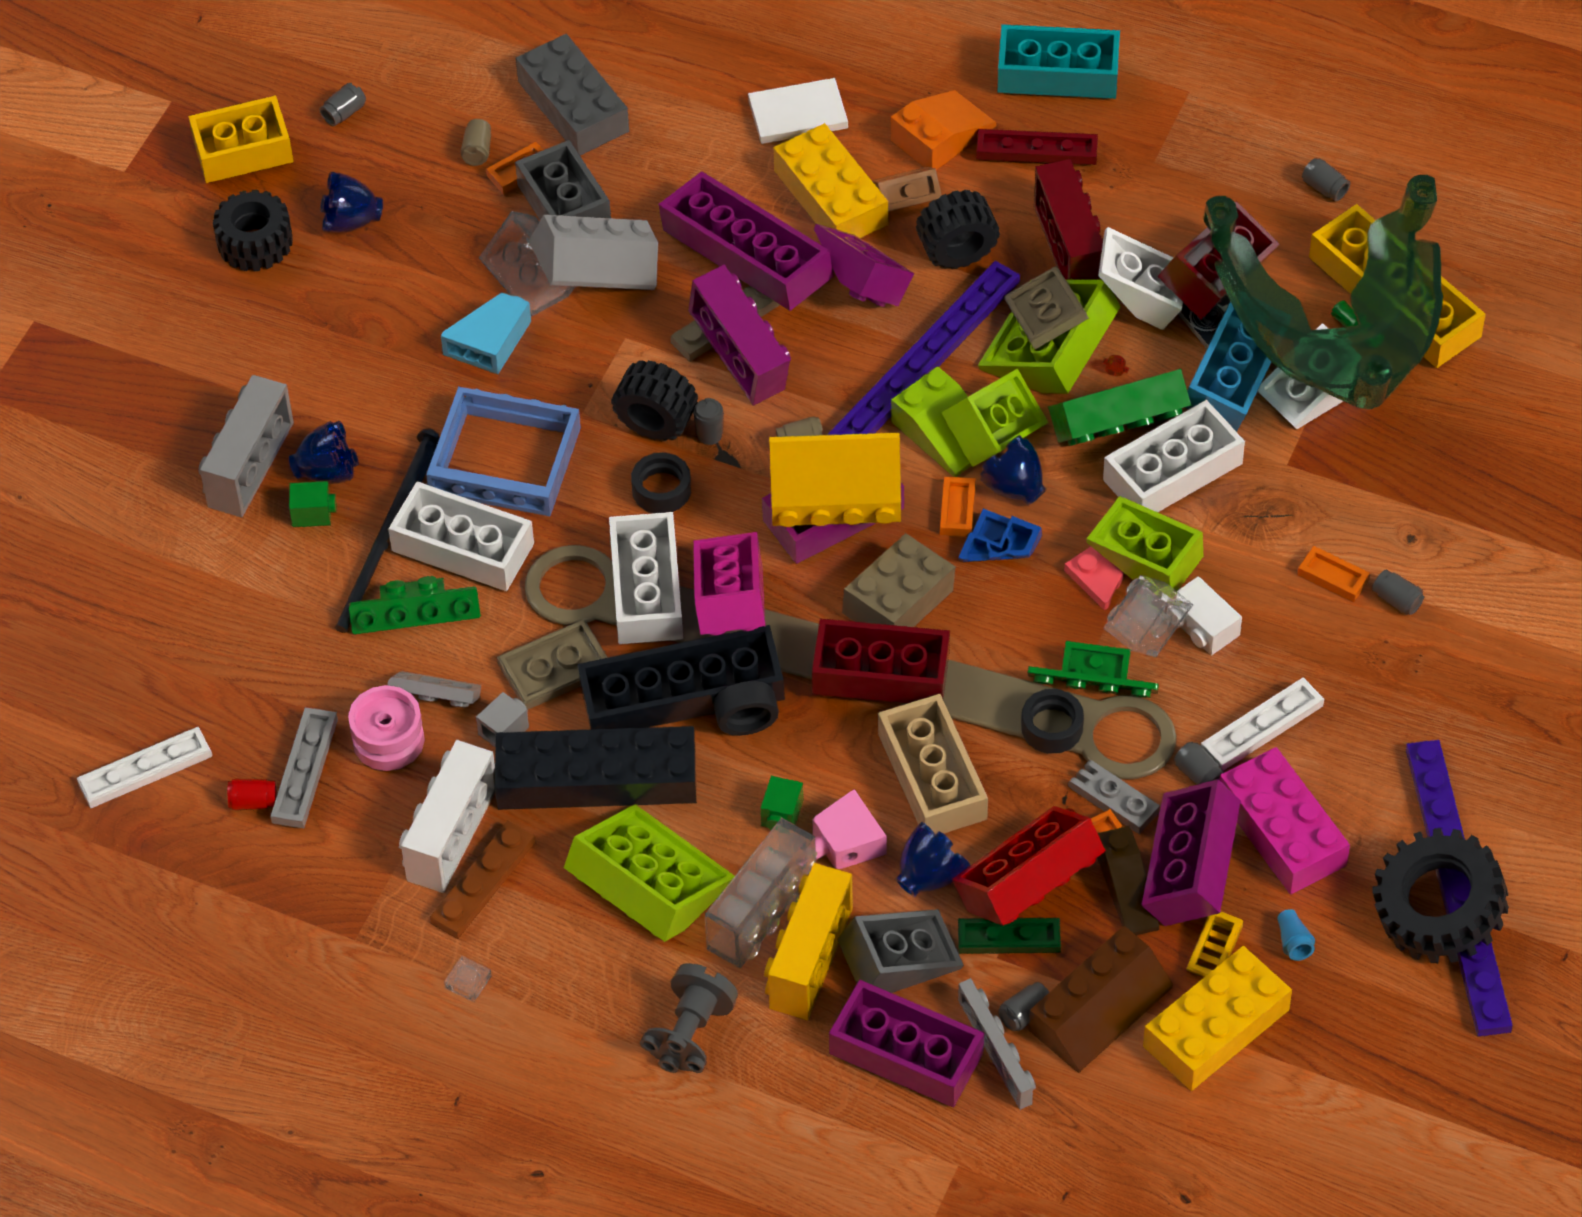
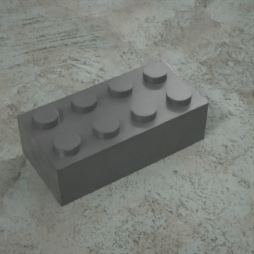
M567 33L516 57L518 82L565 141H571L580 156L629 132L627 106Z

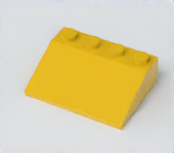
M900 433L769 437L772 526L792 527L795 525L824 526L827 524L856 525L859 523L887 524L901 522Z

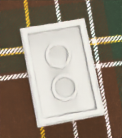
M835 78L748 93V101L761 144L792 139L824 123L831 131L848 128V119Z

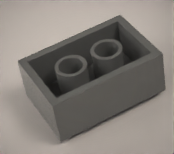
M570 140L515 162L517 185L540 220L543 215L611 218L610 200Z

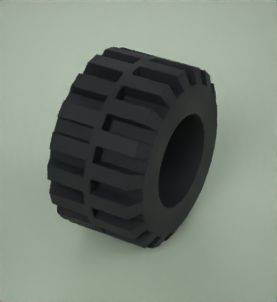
M245 190L240 191V195L237 196L232 194L228 197L227 202L222 201L219 204V210H215L213 228L221 258L225 262L229 261V265L234 268L240 266V269L243 271L248 269L260 271L262 267H266V269L273 267L272 264L274 262L279 264L283 260L282 255L287 256L289 254V246H292L293 243L289 212L285 203H281V199L278 196L272 197L271 193L267 191L259 193V190H252V192L246 193ZM252 229H260V230L254 231V232H246V231L252 230Z
M957 190L947 195L944 194L939 199L930 202L929 206L920 212L921 216L916 221V231L929 260L935 266H940L943 269L949 267L951 269H958L961 266L966 267L973 262H978L983 256L991 252L990 249L996 246L997 239L1000 237L999 226L985 197L976 191L963 190L959 192Z
M642 360L632 363L626 370L613 394L611 404L613 405L614 413L618 415V419L625 423L626 427L652 440L667 441L668 439L675 440L677 436L680 437L693 414L694 407L698 403V394L695 393L696 389L688 382L689 380L679 374L674 368L672 369L665 364H659L655 361L648 360V362Z

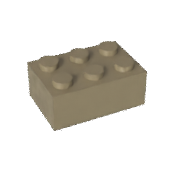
M905 533L844 588L842 613L854 622L914 627L953 592L956 566Z

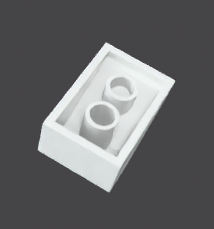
M1107 227L1104 232L1098 276L1136 318L1163 330L1182 310L1183 302L1157 277L1173 257Z
M1322 323L1261 383L1258 392L1296 429H1299L1352 397L1374 374L1347 345Z

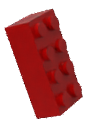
M1053 806L955 876L952 881L969 913L1003 926L1014 922L1019 917V914L1029 906L1040 903L1045 898V895L1054 888L1066 884L1070 877L1080 869L1091 866L1096 861V858L1106 850L1090 817Z

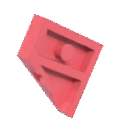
M1089 547L1065 563L1064 569L1103 610L1109 607L1111 597L1116 588L1118 589L1122 583L1124 572L1092 547Z

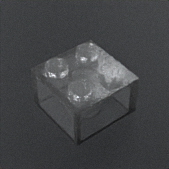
M1140 575L1139 578L1134 579L1126 589L1127 595L1120 605L1115 606L1110 611L1107 617L1108 622L1103 628L1131 651L1157 657L1194 604L1166 582Z

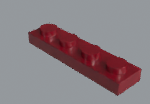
M978 129L976 159L1045 163L1071 159L1072 164L1097 165L1098 134Z

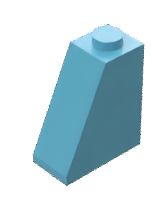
M500 293L443 331L441 334L443 355L499 374L531 323L529 302L518 296Z

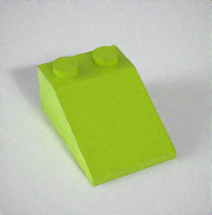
M937 366L891 399V422L953 477H957L972 465L964 455L961 446L953 432L949 429L941 412L968 396L955 380Z
M1018 368L941 412L972 467L1049 423Z
M1119 496L1086 539L1087 544L1142 588L1167 599L1179 590L1204 557L1203 532L1122 496Z

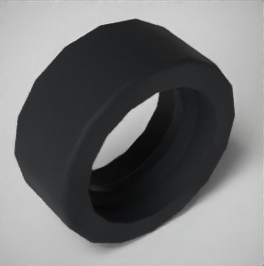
M666 452L653 453L638 461L632 470V495L637 505L645 511L651 513L674 512L688 502L691 495L690 469L686 462L677 455ZM667 473L678 478L680 485L667 493H654L643 487V481L654 474Z
M740 682L722 690L714 698L713 707L717 724L721 731L729 735L741 736L757 733L771 726L778 718L779 709L772 687L764 682Z
M1044 689L1034 693L1026 700L1022 708L1021 730L1026 742L1035 750L1047 754L1062 753L1070 750L1079 742L1083 733L1084 712L1076 697L1060 689ZM1056 709L1070 716L1072 724L1067 730L1062 732L1048 733L1037 728L1033 724V718L1041 711Z

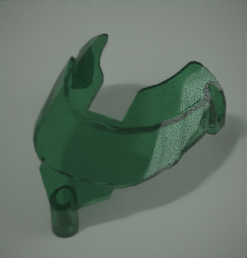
M1417 175L1411 178L1406 186L1400 208L1377 219L1370 225L1367 233L1368 256L1363 277L1350 296V302L1359 325L1342 328L1311 330L1300 300L1281 288L1268 275L1251 243L1244 236L1234 232L1238 219L1236 203L1226 196H1215L1206 202L1203 220L1211 231L1210 238L1214 247L1223 259V261H1215L1214 263L1223 287L1239 319L1256 345L1273 364L1289 377L1305 385L1315 387L1358 408L1373 409L1379 407L1410 374L1411 370L1420 363L1429 349L1439 324L1443 303V293L1441 290V250L1437 242L1424 239L1416 240L1415 233L1426 225L1437 203L1435 178L1432 176Z

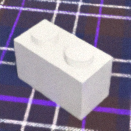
M1199 576L1169 596L1168 616L1171 622L1176 627H1181L1190 635L1197 647L1205 649L1211 656L1240 636L1242 616Z

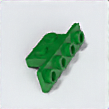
M425 576L413 582L390 581L386 585L380 586V599L349 603L353 634L480 618L481 616L478 592L475 586L445 590L444 579L434 576Z
M1066 641L1062 670L1028 666V676L1034 677V682L1038 684L1053 685L1054 680L1065 681L1066 687L1074 689H1085L1086 684L1099 686L1098 691L1117 694L1118 689L1132 690V696L1151 698V693L1158 694L1159 691L1158 683L1127 679L1131 649Z

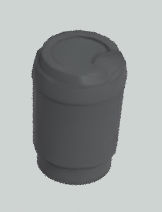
M347 83L327 99L319 110L327 123L331 126H336L365 105L366 96L360 87Z
M1321 158L1311 160L1302 173L1303 181L1307 185L1336 202L1341 200L1350 188V181Z
M705 398L694 407L695 431L701 443L713 445L722 438L724 411L722 405L717 400Z
M1387 569L1379 574L1372 588V591L1378 594V597L1405 615L1414 614L1421 606L1425 597L1423 596V590L1419 586Z
M1189 742L1185 744L1174 758L1175 765L1179 770L1187 775L1195 784L1220 780V775L1225 773L1221 766L1198 743Z
M1039 982L1028 985L1000 1005L998 1010L1000 1019L1011 1031L1024 1029L1029 1024L1030 1009L1042 1000L1049 991Z

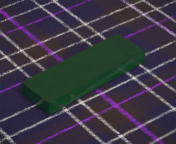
M958 918L959 954L1061 953L1060 918H1017L1014 922L1003 926L984 918Z

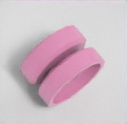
M395 686L373 687L360 694L351 704L348 718L355 754L362 763L377 770H396L412 763L422 752L425 738L419 703L411 693Z

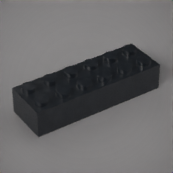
M770 625L758 627L752 631L741 630L577 664L590 730L649 728L715 714L713 707L714 698L719 692L740 682H764L772 687L776 701L785 700L784 680Z
M694 726L496 733L495 793L498 810L697 803Z

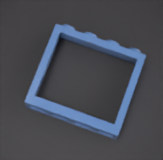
M458 386L426 474L427 483L429 486L478 503L551 516L581 429L579 409L566 407V405L544 403L536 399L528 400L512 397L508 394H496ZM467 414L563 432L564 435L546 487L448 468Z

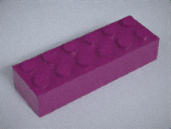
M702 171L658 204L663 231L718 266L725 265L730 273L736 274L740 280L789 311L834 277L830 251Z

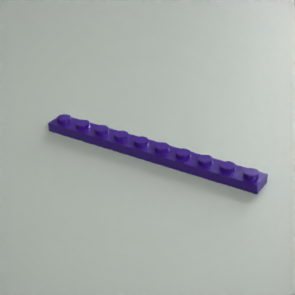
M995 260L827 435L876 433L891 417V399L937 366L939 367L1002 302L1004 296L1020 283V274Z
M1440 740L1407 743L1406 754L1427 837L1433 836L1434 828H1441L1444 836H1451L1453 829L1461 830L1463 839H1465ZM1436 869L1446 914H1451L1463 906L1468 899L1471 889L1470 881L1464 873L1456 869ZM1481 941L1475 945L1477 954L1470 957L1467 950L1457 954L1477 1037L1511 1033L1513 1025L1492 943L1487 946Z

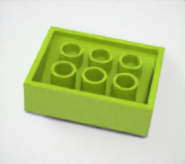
M1066 280L1089 319L1039 348L1034 349L1011 311L979 362L978 367L984 372L1001 378L1018 368L1028 388L1041 393L1068 394L1121 306L1113 291L1103 280Z
M636 804L574 836L563 867L579 881L588 885L600 894L602 898L611 902L626 913L628 917L637 921L664 942L685 931L736 878L728 870Z

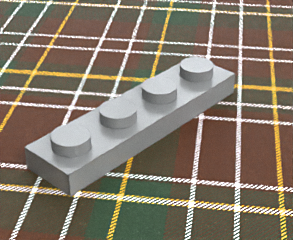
M305 707L271 813L272 824L304 829L338 721L337 712Z
M971 978L959 983L958 1001L973 1028L984 1032V1047L1019 1109H1023L1032 1105L1033 1090L1036 1089L1034 1079L1028 1070L1023 1071L1019 1064L1020 1056L1015 1045L1012 1042L1008 1044L1003 1036L1005 1032L1001 1020L997 1015L992 1016L988 1009L989 1002L982 988L977 989Z

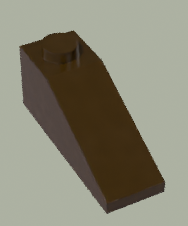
M1130 825L1098 833L1106 851L1098 856L1097 859L1122 927H1127L1136 936L1159 930L1158 920L1142 906L1147 878Z

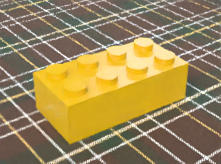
M825 123L773 147L775 173L816 224L854 234L859 238L888 225V200Z
M813 863L809 875L803 874L798 890L801 895L798 902L793 901L790 905L787 915L789 924L786 930H780L776 941V949L778 951L775 958L770 957L764 971V977L768 978L765 994L769 995V1009L809 1020L839 945L837 939L845 930L853 910L852 874L817 863Z
M1242 946L1145 1026L1143 1047L1192 1092L1289 1011L1292 989L1245 946Z

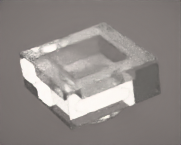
M461 956L444 981L445 989L475 1002L492 977L491 969Z

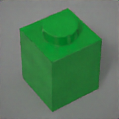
M328 481L290 483L289 510L292 526L331 525V513H336L337 503L336 494H330Z
M776 776L770 777L760 808L761 826L775 832H794L804 801L803 782Z

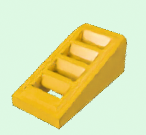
M1224 912L1208 916L1186 970L1205 977L1213 970L1198 965L1199 959L1215 964L1218 967L1229 958L1242 930L1243 920ZM1215 925L1231 933L1227 936L1212 929ZM1209 936L1225 942V947L1207 941ZM1204 947L1222 954L1220 959L1203 953Z

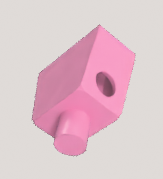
M855 790L850 791L814 817L812 820L814 839L802 844L803 852L810 862L826 855L835 869H843L887 854V836Z

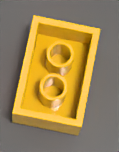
M276 95L188 116L194 145L206 183L294 162L290 138Z

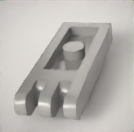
M404 671L398 672L388 680V686L400 687L409 693L419 694L418 698L421 700L437 701L438 698L450 700L451 705L468 707L469 703L473 704L480 698L481 685Z
M1089 760L1084 765L1086 770L1080 769L1076 774L1077 778L1073 777L1068 782L1069 787L1103 811L1111 809L1121 823L1126 826L1130 825V828L1138 834L1159 814L1160 805L1092 760Z

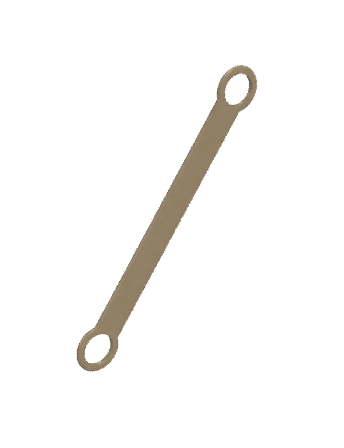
M568 545L546 552L532 564L525 579V594L530 606L541 617L562 625H571L585 619L586 623L598 620L617 626L612 560L604 553L587 546ZM564 561H584L594 565L601 571L606 581L605 589L600 598L593 604L581 609L566 610L553 606L543 597L540 591V583L543 576L551 567ZM679 586L683 639L670 641L682 643L717 636L710 634L700 635L694 589ZM765 609V626L770 625L781 671L812 680L819 624ZM741 629L726 631L724 634L741 631ZM949 660L944 703L952 719L1024 738L1021 730V715L1026 700L1036 692L1055 688ZM1070 693L1079 700L1083 707L1084 725L1079 742L1068 751L1082 754L1087 762L1089 760L1094 761L1119 779H1139L1152 775L1163 768L1172 757L1176 747L1175 727L1168 714L1155 703L1136 696H1115L1099 701ZM894 702V703H898V704H902V705L908 704V703ZM1056 709L1044 710L1034 716L1033 724L1042 731L1059 733L1071 726L1072 719L1066 713ZM1115 712H1136L1146 716L1156 725L1161 737L1160 745L1156 752L1144 761L1131 764L1115 762L1105 757L1094 743L1093 732L1097 724L1104 717Z

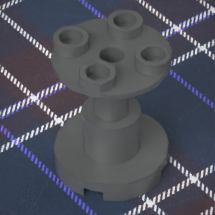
M682 964L677 968L671 979V988L680 999L675 1009V1014L679 1019L673 1031L664 1028H650L644 1033L640 1041L641 1047L659 1059V1066L670 1073H676L678 1069L695 1073L703 1072L707 1063L706 1055L691 1039L697 1028L706 1026L711 1015H728L736 1004L735 1002L738 997L736 987L718 972L715 978L704 973L707 967L702 965Z

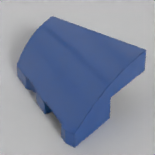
M983 508L973 532L969 533L958 560L970 562L1029 558L1042 537V529L1040 526L1011 516V519Z

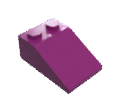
M820 224L815 225L814 231L821 245L830 251L832 268L839 282L850 289L849 295L864 302L868 298L871 302L882 307L886 303L899 306L912 280L913 272L854 234Z

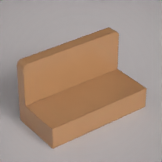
M924 167L872 180L888 200V211L936 200L942 196L936 168Z

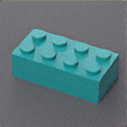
M1001 24L997 93L1116 99L1120 30Z

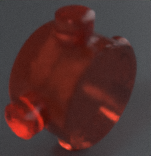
M1111 355L1108 359L1104 358L1103 364L1106 365V372L1112 376H1121L1129 371V368L1126 367V360L1122 356Z

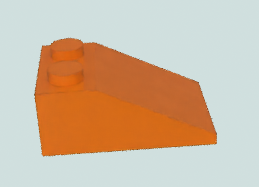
M956 90L912 101L891 116V141L923 167H932L937 170L976 142L978 129H993L996 127V122Z

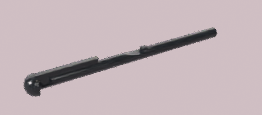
M423 429L417 435V440L420 442L335 626V629L341 633H346L351 624L349 603L362 600L383 552L390 544L387 542L389 539L388 528L417 481L422 483L440 438L439 434L433 429Z

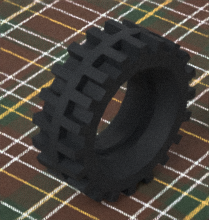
M1434 828L1433 836L1423 838L1420 831L1414 834L1415 842L1409 845L1403 840L1398 842L1396 845L1399 852L1395 856L1387 853L1383 857L1386 868L1385 870H1376L1375 878L1378 886H1373V896L1376 901L1374 905L1388 938H1393L1396 947L1401 952L1405 948L1409 949L1412 958L1419 960L1422 954H1426L1430 963L1437 964L1439 956L1448 955L1452 963L1458 961L1457 954L1467 950L1470 957L1477 954L1475 945L1481 941L1488 946L1493 941L1490 932L1492 929L1501 931L1504 925L1501 915L1508 914L1509 909L1506 896H1509L1508 889L1499 863L1494 859L1492 850L1487 845L1482 848L1478 838L1473 835L1468 840L1463 839L1461 830L1453 829L1451 836H1444L1441 828ZM1447 868L1456 869L1464 873L1470 881V894L1463 906L1451 914L1439 917L1423 916L1417 913L1410 905L1408 898L1410 888L1419 877L1427 872Z

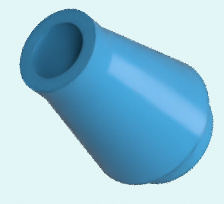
M1288 909L1282 911L1278 915L1277 921L1280 926L1283 952L1292 960H1304L1313 954L1315 938L1299 919L1295 910Z

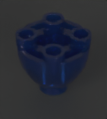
M330 171L327 181L329 192L328 195L322 196L320 212L326 213L323 218L322 230L325 232L344 233L357 230L371 221H379L383 209L382 197H376L359 180L346 174Z
M329 421L311 431L300 443L296 453L289 456L291 470L297 479L306 477L315 482L328 481V484H339L353 479V467L359 465V460L355 450L348 447L345 439L346 431L341 421Z
M1018 435L1006 446L1007 451L1000 458L994 455L983 464L980 480L995 493L1005 498L1024 501L1029 506L1041 497L1047 489L1043 485V472L1039 455L1028 439H1023Z
M921 822L910 834L903 847L900 859V874L895 880L908 894L916 897L919 892L934 891L950 885L955 876L971 865L959 853L954 854L950 849L953 843L946 835L940 831L935 834L929 826Z

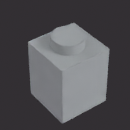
M502 692L476 716L478 735L495 747L496 733L525 732L529 728L527 707L521 700L517 698L512 699Z

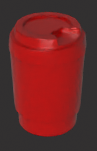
M239 778L228 781V808L239 811L274 807L276 781Z

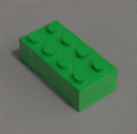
M1178 369L1048 406L1058 443L1068 441L1069 446L1094 440L1093 433L1096 432L1098 438L1124 431V424L1127 425L1128 429L1154 423L1152 416H1156L1157 421L1178 416L1183 413L1182 408L1191 406L1182 370Z

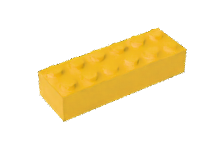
M1354 205L1312 234L1309 258L1436 368L1482 337L1486 314L1359 205Z

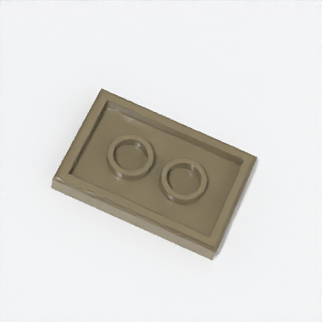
M1057 266L1004 296L1005 301L1034 349L1039 348L1089 319Z
M585 619L497 656V663L518 699L525 704L528 710L581 687L577 664L608 657Z

